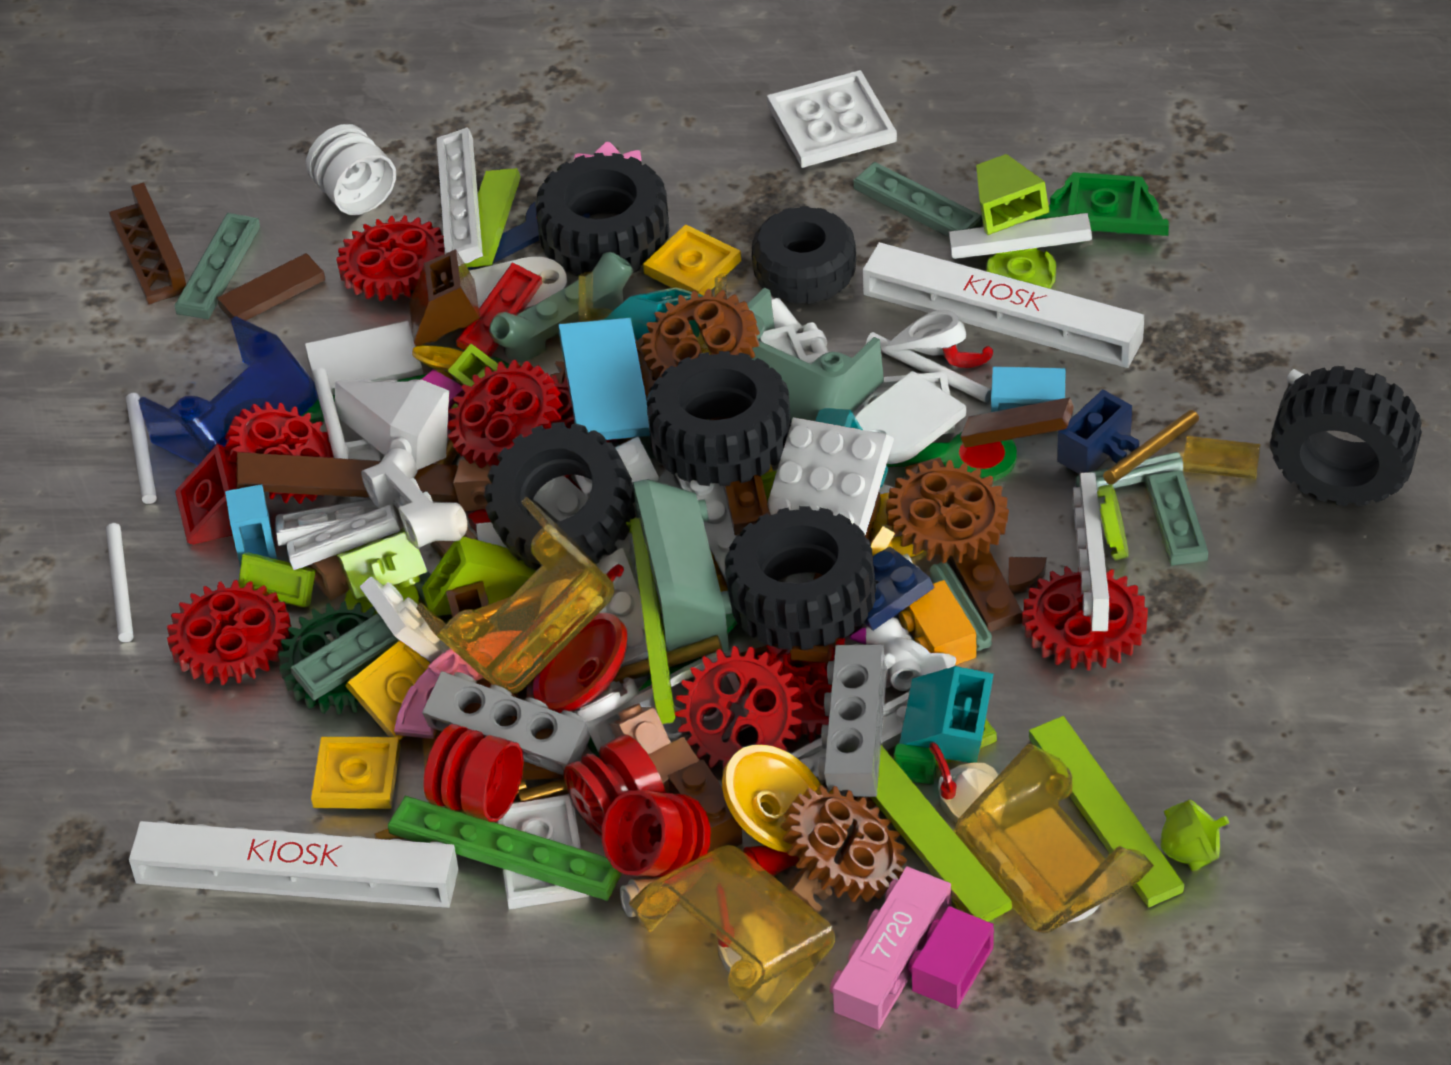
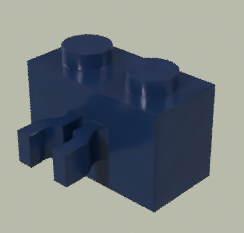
M1102 389L1070 419L1066 429L1058 430L1057 462L1078 474L1095 471L1109 456L1113 462L1118 463L1127 456V452L1123 450L1133 452L1137 449L1140 440L1131 436L1132 405Z

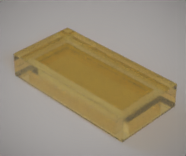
M1187 436L1183 457V471L1256 479L1261 444Z

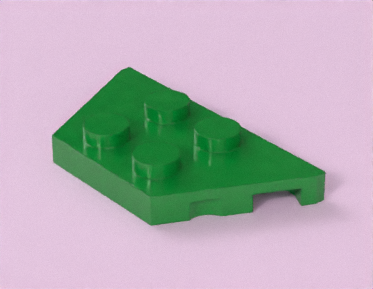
M1073 172L1065 181V185L1057 189L1050 197L1049 213L1034 218V220L1088 213L1091 231L1169 235L1168 219L1162 218L1159 213L1158 202L1148 192L1149 187L1143 177Z

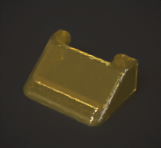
M1029 743L960 816L955 826V834L1011 899L1012 908L1027 926L1039 933H1049L1137 884L1154 865L1143 853L1135 849H1125L1121 846H1118L1105 859L1058 805L1061 800L1066 799L1072 792V774L1069 768L1060 758Z
M730 845L721 846L646 885L629 902L641 925L649 933L679 904L742 958L731 967L728 983L733 994L741 1000L752 1021L758 1026L773 1013L830 952L835 943L834 930L827 920L743 851Z

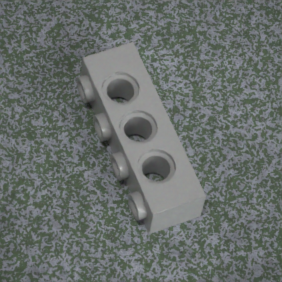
M883 644L836 645L834 661H828L827 678L828 684L832 685V693H825L824 708L825 715L829 716V725H822L821 732L822 747L826 749V757L819 758L818 766L819 780L826 781L828 793L833 786H836L841 796H845L848 790H850L853 797H877L887 674Z
M441 671L422 712L428 726L439 731H443V729L451 724H457L468 729L481 731L484 737L493 735L517 742L523 750L525 762L564 775L565 766L574 761H580L590 739L586 722L578 714L563 710L562 713L549 710L546 704L534 698L528 697L525 701L513 697L510 691L498 685H490V688L479 685L475 679L461 672H455L454 675ZM471 703L481 704L479 710L474 713L468 714L463 712L465 707ZM506 716L517 717L515 723L510 726L504 727L499 725L500 721ZM542 729L554 730L547 739L540 740L535 738L536 734Z

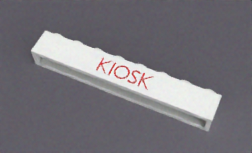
M879 242L863 268V292L866 296L927 313L938 310H950L963 323L1117 366L1129 368L1143 341L1144 314Z
M140 821L129 857L136 884L450 908L458 873L454 845L441 842L425 843L401 839L385 840L362 836L345 837L322 833L305 834L283 830L265 831L244 827H211L204 824H171L165 821Z

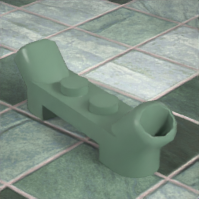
M603 253L593 271L585 277L518 315L507 312L498 313L490 323V336L495 343L504 346V353L507 358L517 362L533 359L546 351L545 340L559 333V324L576 323L595 311L604 318L624 302L623 287L633 273L632 267L625 259L615 253Z

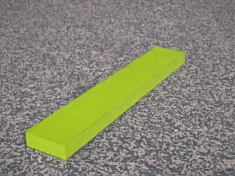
M636 518L631 519L630 522L653 696L661 723L666 724L674 722L676 718L661 608L640 520Z
M1061 716L1030 729V741L1147 908L1183 893L1184 883L1066 718Z
M881 745L877 797H870L887 819L891 820L892 825L936 878L951 883V897L965 913L990 922L1011 910V899Z

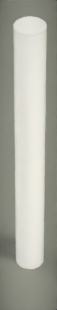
M874 332L868 336L866 344L873 337L880 339L882 353L923 373L946 372L948 385L985 403L990 400L991 389L909 349L886 351L885 346L890 340Z
M318 368L313 371L312 375L334 458L349 459L327 372L323 368Z
M130 393L126 396V404L143 503L152 504L157 500L141 400L137 393Z
M112 523L106 527L118 639L121 642H130L134 635L121 527L119 524Z

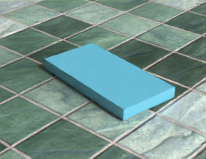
M631 318L559 324V338L574 423L586 426L588 432L596 430L606 440L650 436L647 400Z

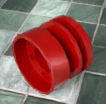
M451 724L443 729L429 753L423 783L425 797L431 804L446 806L447 809L455 811L463 809L466 815L488 822H497L508 812L518 793L523 774V750L517 742L493 735L484 737L481 731Z
M622 734L601 746L599 758L594 754H586L582 757L581 762L574 761L565 766L564 769L565 783L577 811L588 827L601 839L603 820L607 809L616 797L627 791L637 790L666 793L661 777L651 758L637 740L628 734Z
M641 790L627 791L616 797L607 809L602 823V845L605 856L613 868L624 875L666 878L677 876L678 878H685L696 872L704 862L710 847L711 827L707 813L696 799L687 794Z

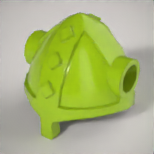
M1191 799L1163 811L1166 821L1162 829L1160 845L1166 855L1179 862L1188 864L1191 872L1219 858V829L1230 823L1227 816L1214 820Z

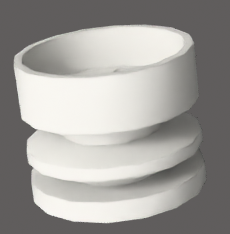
M340 124L325 131L310 147L306 158V170L311 179L327 194L340 211L348 215H362L378 207L391 193L396 181V168L392 161L361 128L353 124Z

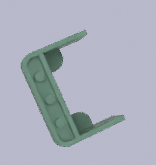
M764 288L747 304L749 310H752L760 331L757 339L763 335L764 331L775 329L771 293L769 289ZM873 337L853 358L839 352H828L818 357L812 364L759 341L758 347L752 348L755 354L752 360L759 358L766 362L769 368L773 367L786 383L789 391L791 423L793 417L815 421L819 410L824 408L848 409L853 413L884 382L880 339Z
M649 479L633 482L636 516L640 520L662 612L666 652L718 635L721 641L722 651L729 652L725 615L731 614L732 608L728 591H720L703 523L709 521L705 499L698 500L694 492Z

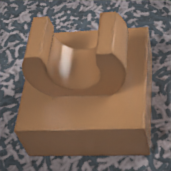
M802 868L795 874L777 903L789 913L801 904L802 909L807 914L815 916L823 907L814 900L813 894L824 901L833 893L832 889L828 887L826 890H822L821 882H818L820 879L817 877L814 880H808L807 877L810 870Z

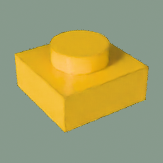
M874 521L873 531L869 540L872 556L889 546L893 547L894 543L892 538L895 533L877 521Z

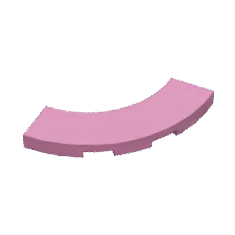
M503 631L477 636V639L468 641L456 648L452 647L428 665L427 670L407 692L397 716L394 729L395 735L434 739L436 729L428 726L422 712L441 671L454 675L455 672H461L469 675L476 681L499 673L522 672L527 641L526 631Z

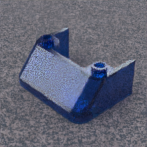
M237 316L231 319L242 361L250 366L211 401L198 396H185L168 409L146 397L138 400L151 443L196 465H199L217 444L225 447L227 443L225 436L234 417H239L242 409L250 411L253 404L262 409L265 402H269L273 409H277L279 403H283L285 410L291 412L294 406L297 407L298 415L301 416L318 399L314 381L276 334Z

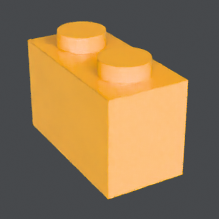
M945 580L933 583V590L899 613L901 626L909 633L911 632L914 641L926 648L929 653L953 655L956 657L955 665L976 658V631Z

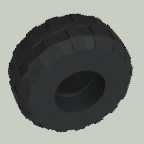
M809 206L784 209L782 212L775 213L769 217L755 232L754 239L752 240L751 256L754 276L763 289H769L771 295L775 298H780L781 301L786 300L792 304H814L821 300H828L849 284L851 278L854 277L856 270L854 234L844 220L834 213L827 212L826 209L810 208Z

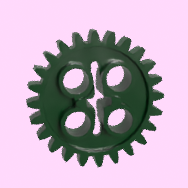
M342 601L339 610H334L332 605L327 603L326 613L320 614L318 610L313 608L311 609L313 619L309 621L300 616L298 619L301 628L289 627L290 639H283L281 641L283 652L278 653L281 664L279 666L282 679L285 681L286 689L288 691L293 690L296 701L305 698L308 709L319 703L321 713L325 714L330 706H335L337 715H341L343 707L349 705L355 713L357 712V703L359 701L346 687L351 678L313 701L291 673L293 665L331 642L326 635H331L335 640L377 614L373 606L364 613L361 602H358L353 610H348L346 601Z

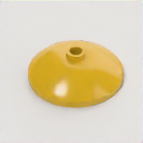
M751 745L742 748L727 762L723 771L722 789L729 811L738 825L754 840L769 848L787 852L792 844L782 841L783 836L786 834V831L781 828L782 823L786 819L783 815L799 793L803 795L808 788L815 792L821 784L804 763L782 749L768 745Z

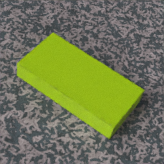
M247 552L242 554L238 580L239 588H244L249 581H252L255 591L265 585L268 595L276 592L279 601L305 608L310 606L316 569L304 566L293 570L289 562Z

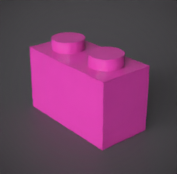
M948 906L941 920L935 919L931 924L927 934V942L923 949H917L911 957L908 971L912 973V991L958 1009L994 948V924Z

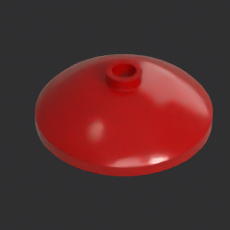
M598 613L582 619L569 628L553 644L544 657L545 667L536 674L534 679V699L546 704L549 710L562 713L563 710L574 711L601 695L616 677L626 654L627 630L624 623L613 614Z

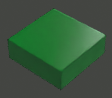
M897 743L894 761L912 782L934 784L936 759L930 749Z

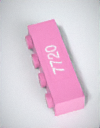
M906 866L899 880L893 879L891 881L890 887L886 892L885 903L880 910L875 909L872 912L867 924L866 934L862 940L857 939L854 942L849 953V962L843 971L838 970L835 973L830 985L835 1013L877 1030L882 1026L912 975L908 971L912 955L917 949L922 950L925 946L927 934L935 919L941 920L948 906L951 907V883Z

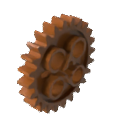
M707 289L703 297H699L696 290H694L689 300L679 295V304L676 306L669 302L665 303L668 311L666 313L655 312L654 314L658 322L647 323L650 333L642 335L645 343L641 347L645 356L644 360L649 371H652L654 378L657 380L658 377H662L663 372L670 366L677 367L680 360L688 357L690 359L698 358V355L702 353L689 324L690 320H695L710 355L719 354V351H729L731 355L744 353L754 358L755 354L752 348L759 346L757 335L760 334L754 313L752 310H749L745 301L739 303L736 294L727 299L724 290H721L716 297H713L711 290Z
M934 460L932 469H927L920 463L918 464L917 474L907 469L905 471V479L896 478L895 488L889 489L886 503L887 525L892 526V531L895 533L893 537L901 536L900 545L902 547L913 544V555H917L924 550L927 552L928 561L937 554L940 555L942 563H946L949 556H954L958 563H962L963 554H967L975 560L977 559L978 549L988 554L990 544H999L1000 535H1005L1008 522V499L1001 496V486L992 487V476L980 478V468L970 473L967 471V463H963L959 469L954 468L952 460H948L946 467H940L939 463Z
M822 785L815 792L808 788L803 795L798 794L783 815L786 819L782 823L781 828L786 831V834L783 836L782 841L792 844L787 851L788 855L800 858L796 865L797 868H808L810 870L807 877L808 880H814L818 877L822 880L821 889L826 890L829 885L834 887L836 897L838 898L845 891L853 902L856 901L859 895L866 902H869L873 896L881 899L890 887L891 881L893 879L899 880L904 871L902 867L907 861L904 856L900 855L904 851L905 846L895 842L900 833L888 830L887 827L891 820L880 819L877 816L880 811L878 807L871 810L866 807V798L863 797L859 802L855 801L850 790H848L845 796H841L836 786H833L829 793ZM853 824V832L841 850V857L835 863V855L847 837V830Z

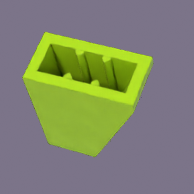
M1008 154L976 165L984 231L987 235L1049 213L1045 181Z
M462 537L461 540L452 543L423 585L422 590L429 613L439 616L452 614L446 591L483 581L489 603L492 604L510 597L520 587L528 590L539 586L544 582L541 570H533L527 567L523 560L518 561L509 552L507 547Z

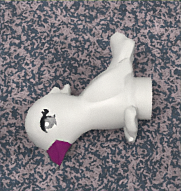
M894 617L874 631L863 624L860 629L855 630L850 636L851 640L864 645L883 644L887 666L885 688L890 687L892 684L898 690L910 691L912 678L953 667L956 663V657L944 653H929L922 645L911 640V636L908 635L909 632L901 627L899 621Z

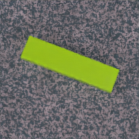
M518 168L485 172L478 192L483 256L465 263L467 268L491 266L493 264L521 176Z

